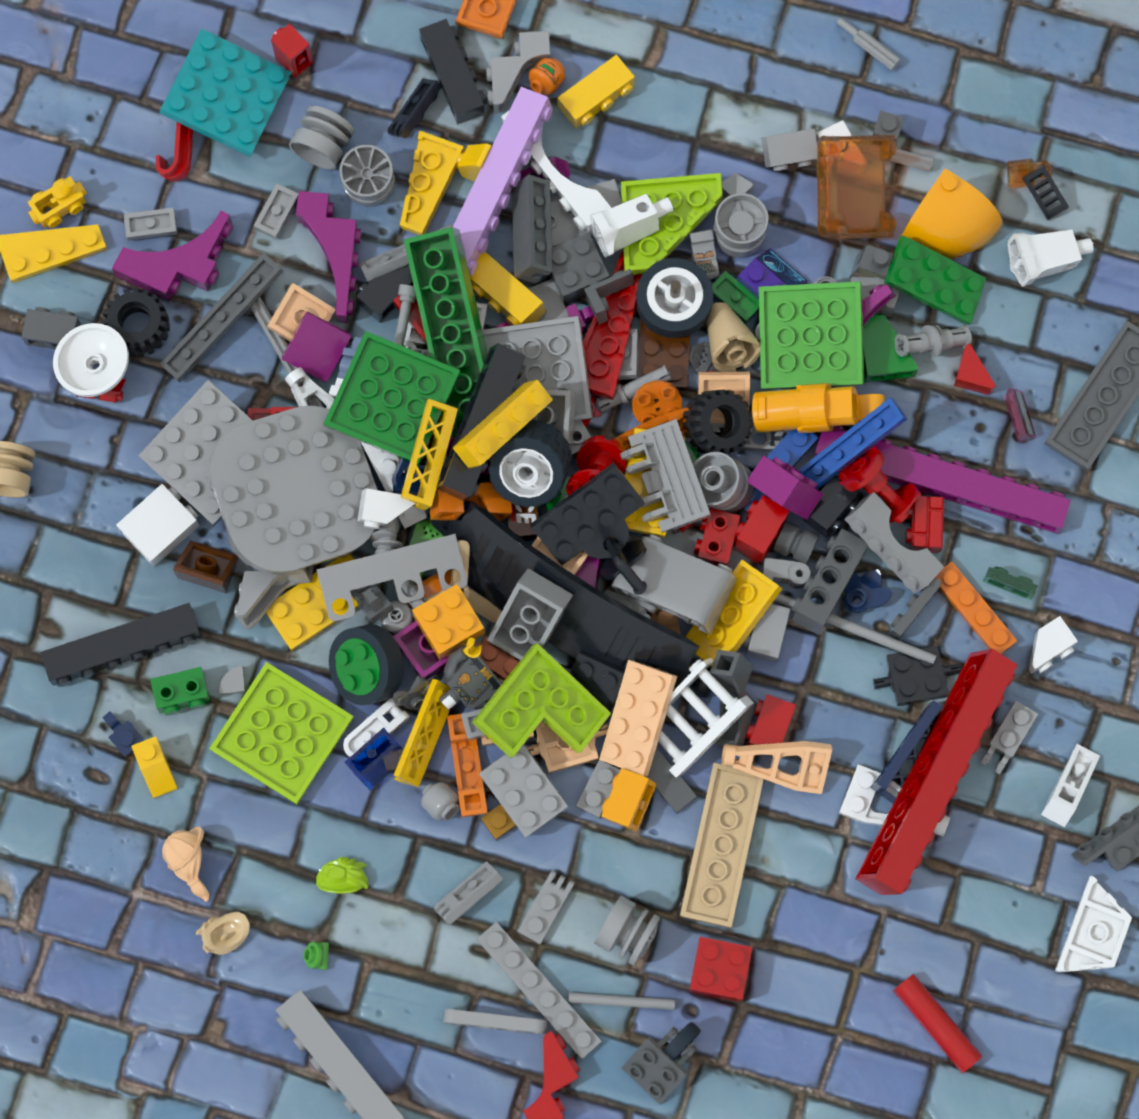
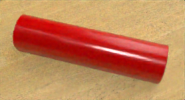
M914 973L893 990L961 1073L967 1071L983 1057Z

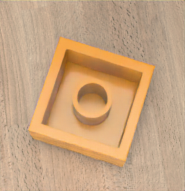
M458 584L412 610L414 619L439 660L467 645L469 638L476 640L485 634L482 623Z

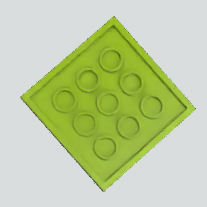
M266 662L209 750L298 805L353 721L354 716Z

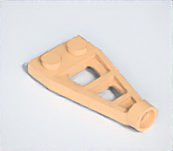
M809 741L748 746L724 744L721 762L722 765L732 766L735 769L795 791L822 794L832 754V745ZM760 754L772 755L771 767L762 768L753 765V757ZM797 755L802 758L799 772L795 775L782 772L778 768L779 760L784 756Z

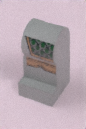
M712 230L690 233L689 245L693 262L707 274L710 280L719 278Z
M765 558L762 565V574L776 583L789 584L792 588L796 589L804 587L811 575L809 567L801 562Z

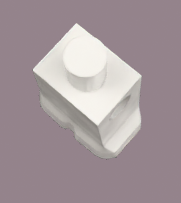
M644 194L608 210L590 214L593 237L603 256L608 257L616 251L659 231L658 218L672 212V204L668 197L652 204L648 195Z
M1073 230L1036 235L1015 233L1008 240L1010 270L1015 274L1022 287L1030 285L1036 279L1074 269L1081 262V255L1093 252V242L1090 238L1076 241Z

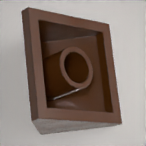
M190 540L174 565L173 571L178 579L227 593L239 557L235 554Z

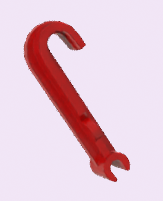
M177 122L174 162L169 168L168 161L160 155L156 156V169L165 179L178 182L189 174L192 158L193 129Z

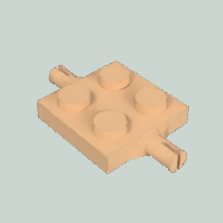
M541 721L535 729L537 744L527 748L533 756L540 754L545 761L548 774L599 760L595 741L597 737L607 734L608 724L600 727L581 753H576L547 724Z

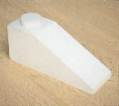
M1076 744L1043 809L1042 816L1063 827L1066 826L1080 802L1100 755Z

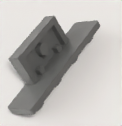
M1139 806L1123 814L1111 826L1102 829L1089 842L1081 844L1071 854L1073 859L1086 866L1104 853L1112 869L1119 871L1139 856Z

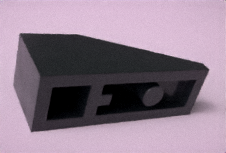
M407 266L376 277L370 283L365 282L358 289V304L379 323L396 308L393 300L399 296V285H414L410 267Z

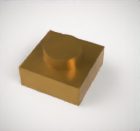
M501 804L481 817L482 822L495 840L516 827V824Z

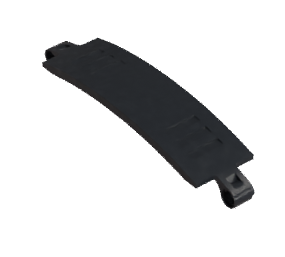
M472 501L469 504L463 518L460 515L456 520L430 519L432 526L443 536L456 534L457 541L465 540L469 543L467 584L501 611H503L517 582L528 568L573 594L548 643L574 659L577 658L582 650L623 670L626 669L628 660H634L676 675L677 679L673 691L691 674L689 668L692 665L690 663L700 647L698 644L630 609L572 574L530 545ZM709 666V667L707 668V671H708L709 673H710V670H711V666ZM700 677L689 687L697 696L708 698L713 692Z

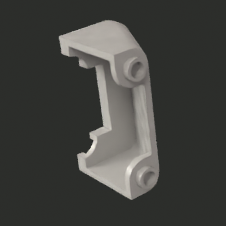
M649 534L648 537L642 536L640 540L645 544L647 551L631 568L642 581L647 583L646 591L640 595L635 594L633 588L621 573L615 577L612 588L618 594L630 598L632 596L634 599L649 603L660 610L683 619L688 624L692 623L698 626L699 631L711 635L736 583V577L731 574L733 570L720 563L718 566L712 565L662 543L663 540L653 534Z

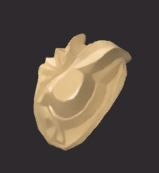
M231 912L219 918L213 916L202 924V927L196 931V935H202V948L206 953L228 954L239 947L249 934V921L240 912Z

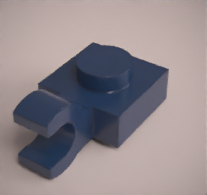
M111 711L102 717L114 731L108 738L125 758L133 753L132 745L145 741L129 721L121 725Z

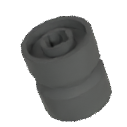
M786 521L773 551L785 557L791 553L796 562L807 565L819 535L807 530L801 533L798 525Z

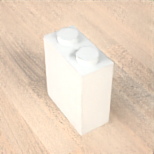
M163 484L116 524L119 531L153 567L199 527L196 520L198 514L189 505L184 507L179 502L181 499L180 495L172 487L167 489Z

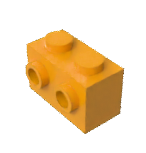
M621 768L619 774L613 779V789L609 798L603 803L601 817L637 832L657 783L647 777Z

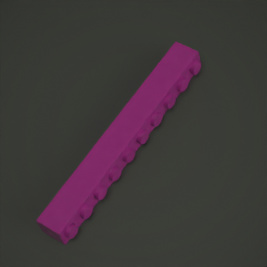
M834 426L833 431L821 432L814 457L847 431H844V428L841 426ZM885 439L874 445L885 457L881 470L888 476L887 482L899 486L909 483L914 484L922 493L943 497L944 500L1055 534H1059L1063 528L1071 500L1065 498V495L1054 491L1047 493L1040 491L1041 488L1036 485L1026 484L1024 486L1017 484L1016 480L1010 477L1002 476L998 478L991 476V473L987 470L976 469L975 471L968 469L961 462H945L938 455L927 454L926 456L919 454L912 447L893 446L891 441Z

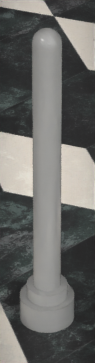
M400 284L398 295L400 296L399 300L402 302L394 343L404 347L411 304L417 298L414 286Z

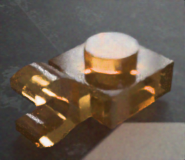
M1032 158L1007 161L1009 188L1025 187L1026 184L1022 177L1043 164L1052 177V167L1049 166L1048 161H1040L1034 165Z

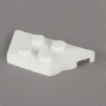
M1091 875L1087 880L1055 972L1115 967L1132 917L1124 908H1121L1116 903L1112 895L1107 893L1099 885L1098 880Z

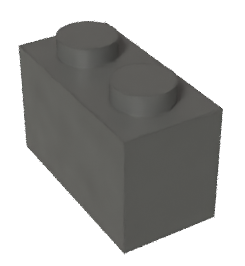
M36 307L35 310L27 309L21 338L25 345L56 350L62 338L74 328L81 326V323L72 312L60 311V314L53 313L43 307Z

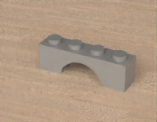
M873 492L861 500L844 520L868 544L869 548L885 562L886 566L903 581V584L915 594L927 587L944 566L927 548L914 551L903 547L897 542L889 524L891 510Z

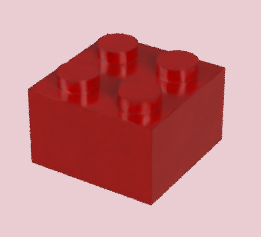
M764 495L759 502L754 500L747 512L746 520L748 521L746 523L742 521L734 534V542H736L734 550L761 565L787 521L790 510Z
M700 937L689 992L741 1002L743 1000L752 947Z

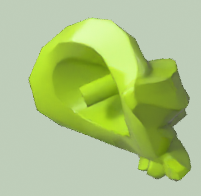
M344 856L329 861L319 870L316 877V886L322 891L331 893H352L362 888L368 889V877L362 869L367 867V865L363 862H357L354 858L349 859Z

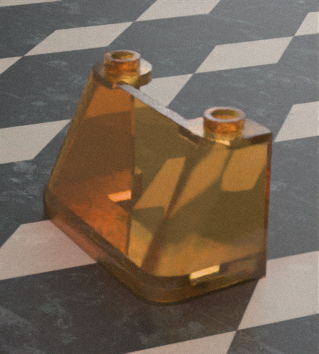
M894 135L821 136L817 145V227L820 236L836 239L894 237L896 219L892 216L891 212L885 211V160H891L896 153Z

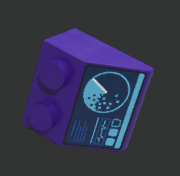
M771 249L754 258L738 275L737 279L740 284L758 299L759 287L801 285L808 282Z

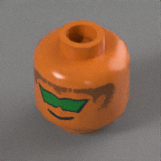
M554 58L541 59L528 74L532 90L544 95L553 94L565 80L564 66Z

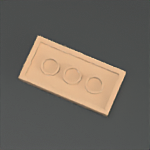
M628 660L599 760L641 776H648L676 683V675L634 660Z

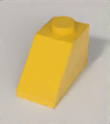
M476 144L467 146L465 152H462L457 160V167L461 177L475 182L491 149V145Z
M156 736L132 745L138 765L153 799L178 789L162 745Z

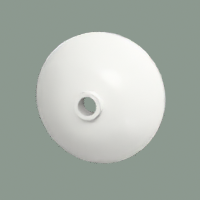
M98 323L81 325L68 332L59 342L53 358L54 373L60 384L67 391L82 397L98 396L110 391L121 381L128 367L129 352L124 339L113 328ZM95 364H100L97 369H93Z

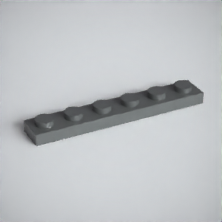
M263 253L167 355L160 365L181 382L282 274L283 270Z

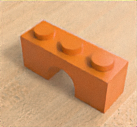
M490 480L480 483L475 496H471V498L464 501L475 502L499 521H503L512 513L511 502L503 499L495 491ZM436 489L432 507H430L431 520H456L464 513L463 500Z

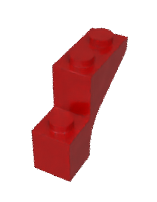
M552 1031L543 1037V1090L539 1098L531 1106L523 1110L527 1119H564L562 1113L566 1110L559 1097L553 1099L551 1095L578 1080L576 1074L580 1071L573 1057L570 1059L566 1057L563 1050L567 1047L559 1034L554 1036Z

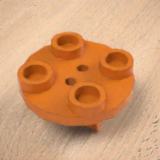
M663 380L651 381L642 385L635 392L632 399V411L636 420L641 424L663 414L682 409V398L678 389L671 383Z

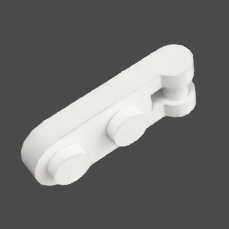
M393 697L390 698L345 738L343 743L345 753L355 760L364 758L397 728L407 722L410 715L394 704ZM387 713L394 717L390 723L384 718Z

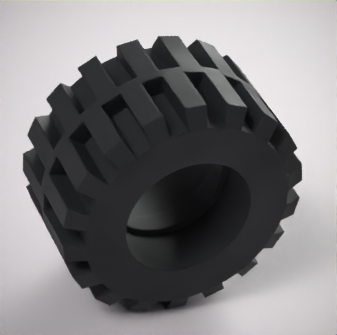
M134 288V292H130L129 289L123 290V295L120 296L117 293L114 295V301H108V309H104L103 312L105 318L102 319L103 324L113 328L122 336L130 357H134V353H137L139 357H144V352H149V355L155 353L153 348L157 347L160 349L163 346L161 341H166L168 338L167 331H170L167 312L159 298L155 294L151 295L150 291L144 289L141 292L140 288ZM142 312L151 317L148 326L141 332L129 333L122 329L125 319L133 313Z
M724 389L705 391L694 396V401L688 402L686 406L689 410L683 413L686 422H682V427L687 429V432L684 433L685 437L691 438L689 444L692 447H698L697 451L701 453L706 452V454L710 452L729 454V452L738 451V447H743L747 443L744 439L750 438L752 433L749 432V428H753L754 423L750 422V417L753 416L752 411L747 410L749 407L747 401L742 402L743 397L740 394H734V391ZM716 408L723 413L725 418V428L720 436L713 432L710 425L711 415Z

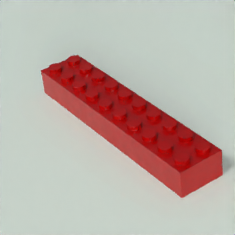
M994 649L969 654L855 880L880 895H900L909 888L911 884L910 877L914 869H917L923 860L922 853L925 847L932 842L935 836L933 831L936 825L945 817V808L949 800L956 795L958 791L957 784L960 778L967 773L970 766L968 762L972 754L976 753L981 745L980 738L983 732L990 727L993 720L991 717L995 709L1003 702V693L1006 687L1015 678L1016 663Z

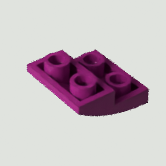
M306 311L294 331L292 340L282 355V360L297 368L301 367L303 371L327 382L340 360L344 347L346 348L351 334Z

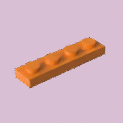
M952 561L947 564L935 577L941 581L940 591L986 647L1003 654L1017 642V639Z

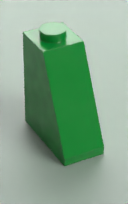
M877 313L863 327L865 383L915 377L918 371L916 362L910 353L903 357L897 354L894 344L897 333L886 316L877 315Z

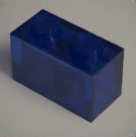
M383 727L347 759L345 764L371 790L397 767L404 749Z

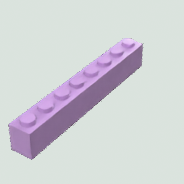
M523 87L520 88L453 225L454 228L460 230L471 276L477 270V260L480 254H483L488 247V238L491 231L494 232L498 227L499 215L502 209H506L509 204V194L512 188L516 187L520 181V171L523 165H527L531 158V149L534 143L537 144L541 138V128L544 122H547L552 115L553 109L547 96Z

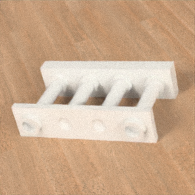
M712 658L704 661L701 659L697 660L689 668L691 674L673 691L666 715L691 740L690 744L693 746L687 753L684 750L681 752L661 730L658 742L674 758L673 762L675 765L669 771L676 778L684 774L754 704L748 696L741 699L733 698L707 671V668L714 662ZM698 677L726 705L725 709L727 712L722 717L716 716L689 688ZM681 695L709 723L707 726L710 729L704 735L702 733L698 734L672 706Z

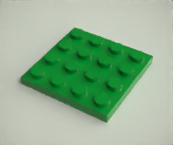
M365 331L323 424L325 427L410 462L427 400L431 399L447 405L461 372L454 367ZM432 407L430 417L434 424L437 425L443 411ZM432 431L426 433L423 439L427 447L433 436ZM423 456L420 457V458H418V461H417V465H418V466L420 465Z

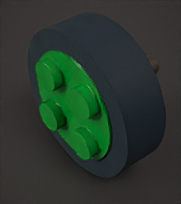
M366 624L342 631L333 641L329 652V671L332 681L338 692L353 704L369 705L387 700L397 692L401 685L404 672L401 650L393 636L380 626Z

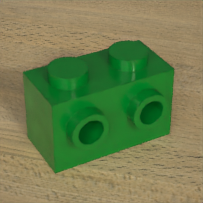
M202 667L150 679L156 708L160 714H177L180 712L179 709L189 706L190 709H198L204 707L205 702L211 701Z

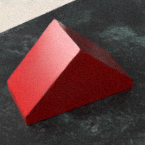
M969 343L962 352L954 386L990 395L993 393L996 385Z

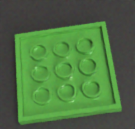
M861 282L759 287L761 389L796 388V385L830 383L831 386L864 385Z

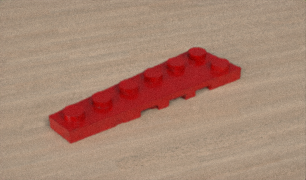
M622 251L612 275L618 271H625L624 251ZM643 274L633 275L635 284L605 297L610 309L606 311L608 321L598 324L594 316L583 340L589 390L592 394L610 400L615 398L636 309L637 287Z

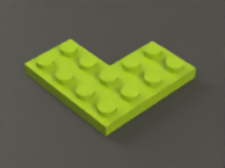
M536 643L531 646L472 723L509 758L516 755L541 721L547 724L576 753H581L611 713Z

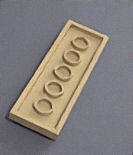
M713 763L680 917L732 928L764 779L731 766Z

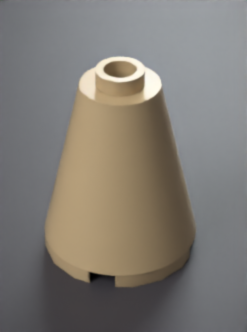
M712 304L707 320L711 360L716 370L720 372H737L735 368L744 366L745 369L751 366L760 355L758 339L728 304Z

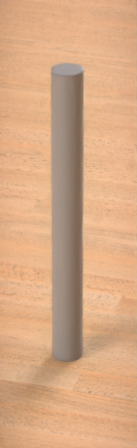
M569 992L568 1003L675 1010V999Z

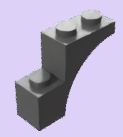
M724 650L717 651L710 674L733 698L741 699L748 696L754 704L715 744L718 747H723L724 744L742 746L757 707L755 700L745 691L753 666L741 653ZM719 698L720 717H722L727 710L725 709L726 705Z

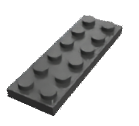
M1129 321L1125 322L1044 443L1086 472L1139 395V328Z

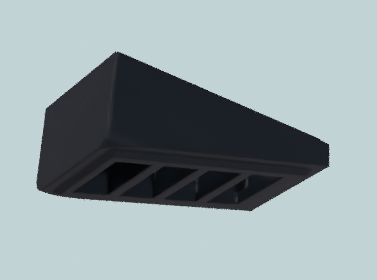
M1044 164L1022 177L1047 220L1069 208ZM1042 175L1045 176L1046 179L1034 186L1032 185V181ZM1048 183L1051 186L1040 194L1036 192V190ZM1054 191L1056 196L1043 203L1041 199ZM1057 200L1061 202L1060 205L1050 211L1046 209L1047 206Z

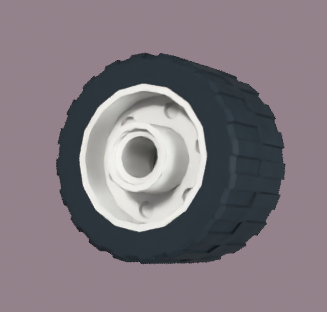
M530 420L490 457L488 472L490 482L494 486L493 488L503 499L510 501L514 505L529 508L539 507L551 502L553 498L559 495L571 467L572 453L569 443L563 434L551 424H546L540 420Z

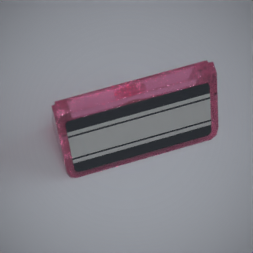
M1009 388L1004 399L1017 441L1022 443L1036 438L1024 394L1021 390Z

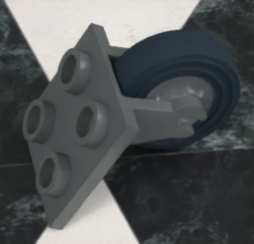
M693 1022L688 1023L681 1031L673 1027L658 1043L649 1036L623 1065L622 1069L661 1105L689 1074L682 1065L697 1050L692 1042L700 1034V1028ZM668 1042L667 1047L662 1050L661 1048ZM681 1055V1059L675 1063L674 1061Z

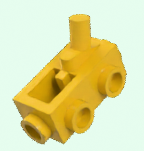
M71 176L66 179L61 178L45 192L40 191L32 196L31 200L28 201L31 208L28 214L35 225L40 223L43 228L47 226L54 228L62 222L61 218L68 213L75 215L83 210V204L86 203L84 196L87 192L80 181L75 183ZM51 209L50 211L44 214L45 210Z

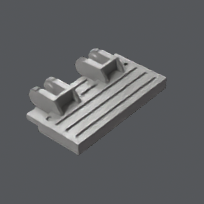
M677 419L628 437L632 448L620 454L622 460H628L646 453L647 459L627 467V474L631 475L649 468L652 469L641 474L649 495L642 498L645 502V505L642 507H647L663 501L664 507L643 515L644 522H650L668 515L669 518L658 522L663 533L711 516Z

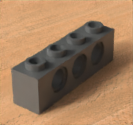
M841 529L837 537L832 535L826 546V549L830 551L826 557L821 555L814 568L818 570L815 578L809 576L803 588L807 591L803 598L798 596L792 607V610L795 611L792 619L793 622L820 635L868 547V544L863 539L844 529ZM835 557L842 558L845 563L837 562ZM823 578H830L834 583H826ZM812 598L820 599L823 604L814 603Z

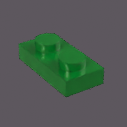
M727 271L712 284L713 296L721 303L728 304L745 324L759 311V299Z

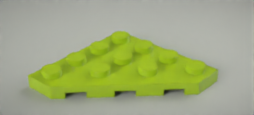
M721 173L621 182L622 204L647 194L652 204L668 197L673 207L672 212L658 218L659 231L624 247L625 271L631 269L633 275L644 274L650 266L664 260L723 200Z

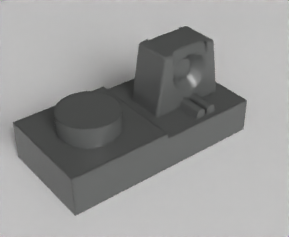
M376 584L350 591L353 599L372 623H375L394 610L390 601Z

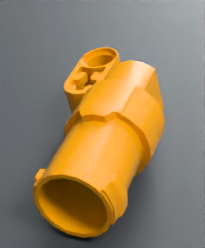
M830 383L796 385V389L755 392L752 400L753 422L757 432L797 430L798 433L833 431L834 426L856 425L884 403L885 396L883 394L858 395L855 386L832 388Z

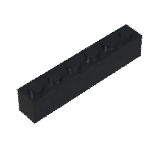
M499 343L490 347L436 489L463 501L471 498V496H475L480 486V482L477 480L480 473L485 471L489 459L481 466L468 468L453 447L516 391V388H514L517 379H520L525 369L523 364L524 355Z
M190 603L40 653L49 682L53 686L63 687L71 684L73 679L79 677L83 679L94 677L98 674L97 671L106 668L108 671L122 667V663L130 660L132 662L142 661L147 658L148 654L157 652V654L169 652L172 650V646L182 644V646L193 644L197 641L196 638L202 636L193 608Z

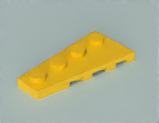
M419 130V141L417 150L414 153V165L409 177L408 194L405 196L400 227L414 234L423 235L426 234L457 169L458 157L462 152H465V148L462 145Z
M98 224L0 235V252L12 284L107 250Z

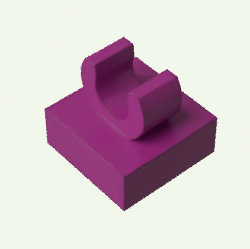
M576 304L566 307L568 316H580L582 334L587 333L585 324L591 322L594 317L591 307L588 306L578 311Z

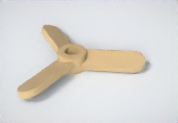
M458 540L468 581L470 546L467 541ZM452 569L450 583L451 586H454L461 580V574L456 569ZM466 585L463 588V594L472 609L489 621L496 623L502 611ZM442 590V591H440V592H438V593H436V594H434V595H432V596L426 598V600L428 601V600L432 599L433 597H435V596L439 595L440 593L444 592V590Z

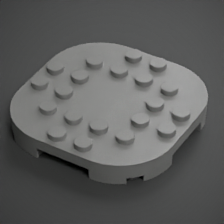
M301 406L244 423L228 432L219 442L212 455L208 471L209 485L211 491L214 492L229 535V543L236 555L246 565H250L262 571V573L288 575L341 556L345 557L359 549L375 530L364 527L363 522H357L362 491L366 488L377 490L361 442L324 426L323 423L329 409L318 406Z

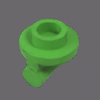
M309 943L303 953V959L308 968L328 970L329 943Z

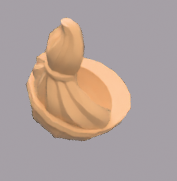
M195 827L190 831H176L165 840L162 849L163 858L168 864V869L174 871L177 877L187 882L194 895L207 902L209 900V892L198 877L202 859L200 843L203 839L204 830L201 827Z

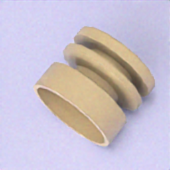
M0 441V496L22 498L29 495L31 477L22 472L33 470V463L31 461L35 460L36 454L33 449L13 442Z

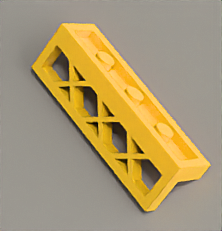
M428 399L426 402L400 497L415 503V508L421 510L432 507L458 411L457 408ZM432 407L443 411L437 425L434 424L430 417ZM432 431L434 437L431 448L428 450L423 439L426 433ZM425 455L427 462L424 473L421 474L417 461L418 458ZM419 479L421 485L418 496L409 494L411 483Z
M432 679L395 770L394 780L402 784L419 788L450 711L439 700L450 687L439 680Z

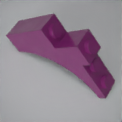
M220 211L213 223L201 235L187 244L174 249L159 252H143L123 247L112 267L114 275L168 301L172 294L176 295L181 286L180 279L208 291L211 285L214 286L220 274L217 264L213 259H218L222 250L220 245L224 238L230 236L233 230L230 214Z

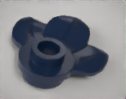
M878 569L867 572L861 577L855 572L853 573L844 590L846 593L844 603L850 612L862 613L868 607L879 608L891 598L892 591L887 588H881L882 578ZM856 599L862 600L860 604L855 605L853 603Z

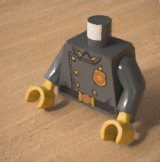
M469 638L466 646L457 649L448 657L444 669L445 675L442 679L450 689L439 698L448 710L459 701L469 710L473 708L476 710L482 709L502 685L500 680L479 657L482 645L472 647L475 642L474 638Z

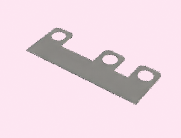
M456 534L317 569L328 616L332 621H339L354 616L355 608L350 592L354 589L394 580L399 601L408 603L424 597L425 592L420 572L436 568L441 588L444 591L452 587L444 579L445 573L450 569H456L460 572L461 580L458 583L460 589L466 587L468 583ZM407 580H412L418 585V592L413 597H407L402 593V584ZM342 598L348 602L349 608L344 615H337L333 612L332 603L334 600Z

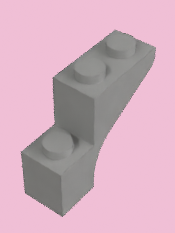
M549 31L519 33V42H515V56L491 58V66L486 67L487 82H492L493 90H488V105H494V114L502 113L505 110L522 75L528 69L534 67L541 59L550 58Z
M314 565L288 575H269L262 573V571H244L243 581L239 584V602L235 605L234 610L235 617L240 621L243 628H254L278 596L287 588L301 583H311Z

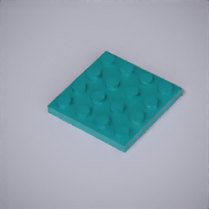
M201 28L159 113L251 157L292 72Z

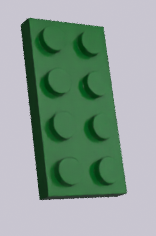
M901 236L898 239L884 283L968 325L972 323L986 278L906 236Z

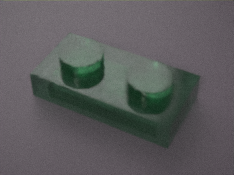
M998 566L988 568L983 579L984 583L1031 600L1035 595L1038 585L1033 584V580L1025 576H1018L1017 578L1008 574V570Z

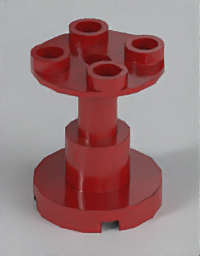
M600 435L585 440L577 453V466L580 471L570 477L566 486L567 495L572 494L612 463H615L624 474L628 460H622L620 454L626 451L625 447L613 438L610 441L604 439L605 436Z
M873 446L840 472L839 479L841 481L839 483L847 491L852 492L863 488L868 494L875 492L891 510L889 523L895 521L899 524L907 518V511L921 497V492L914 484L910 483L894 490L887 483L888 476L881 470L885 457L876 446Z

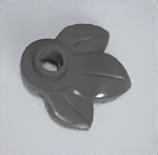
M437 674L428 680L417 676L410 689L397 691L393 694L394 704L396 706H405L409 710L420 709L432 679L438 680Z

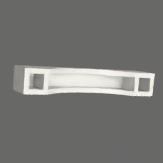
M508 112L501 116L503 123L506 119ZM541 135L537 144L534 143L531 149L530 166L538 176L542 174L546 180L550 181V192L558 194L561 198L559 203L566 212L571 211L575 216L573 220L581 231L585 229L591 236L593 233L590 214L605 211L611 207L598 190L585 188L571 182L552 166L544 153Z

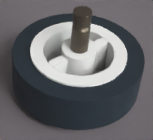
M669 258L653 264L644 272L637 287L636 305L641 320L651 331L668 338H681L695 333L708 320L713 303V288L709 277L698 265L685 259Z

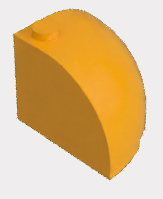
M945 168L920 203L901 236H906L949 259H955L979 250L988 244L1001 230L1003 221L995 206L980 191Z

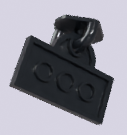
M615 463L609 465L530 524L532 530L561 566L583 550L590 557L597 559L607 558L600 568V572L605 580L614 579L621 573L633 588L635 594L640 595L646 591L647 583L638 577L631 566L645 555L647 548L642 540L627 542L629 528L624 520L645 505V502Z

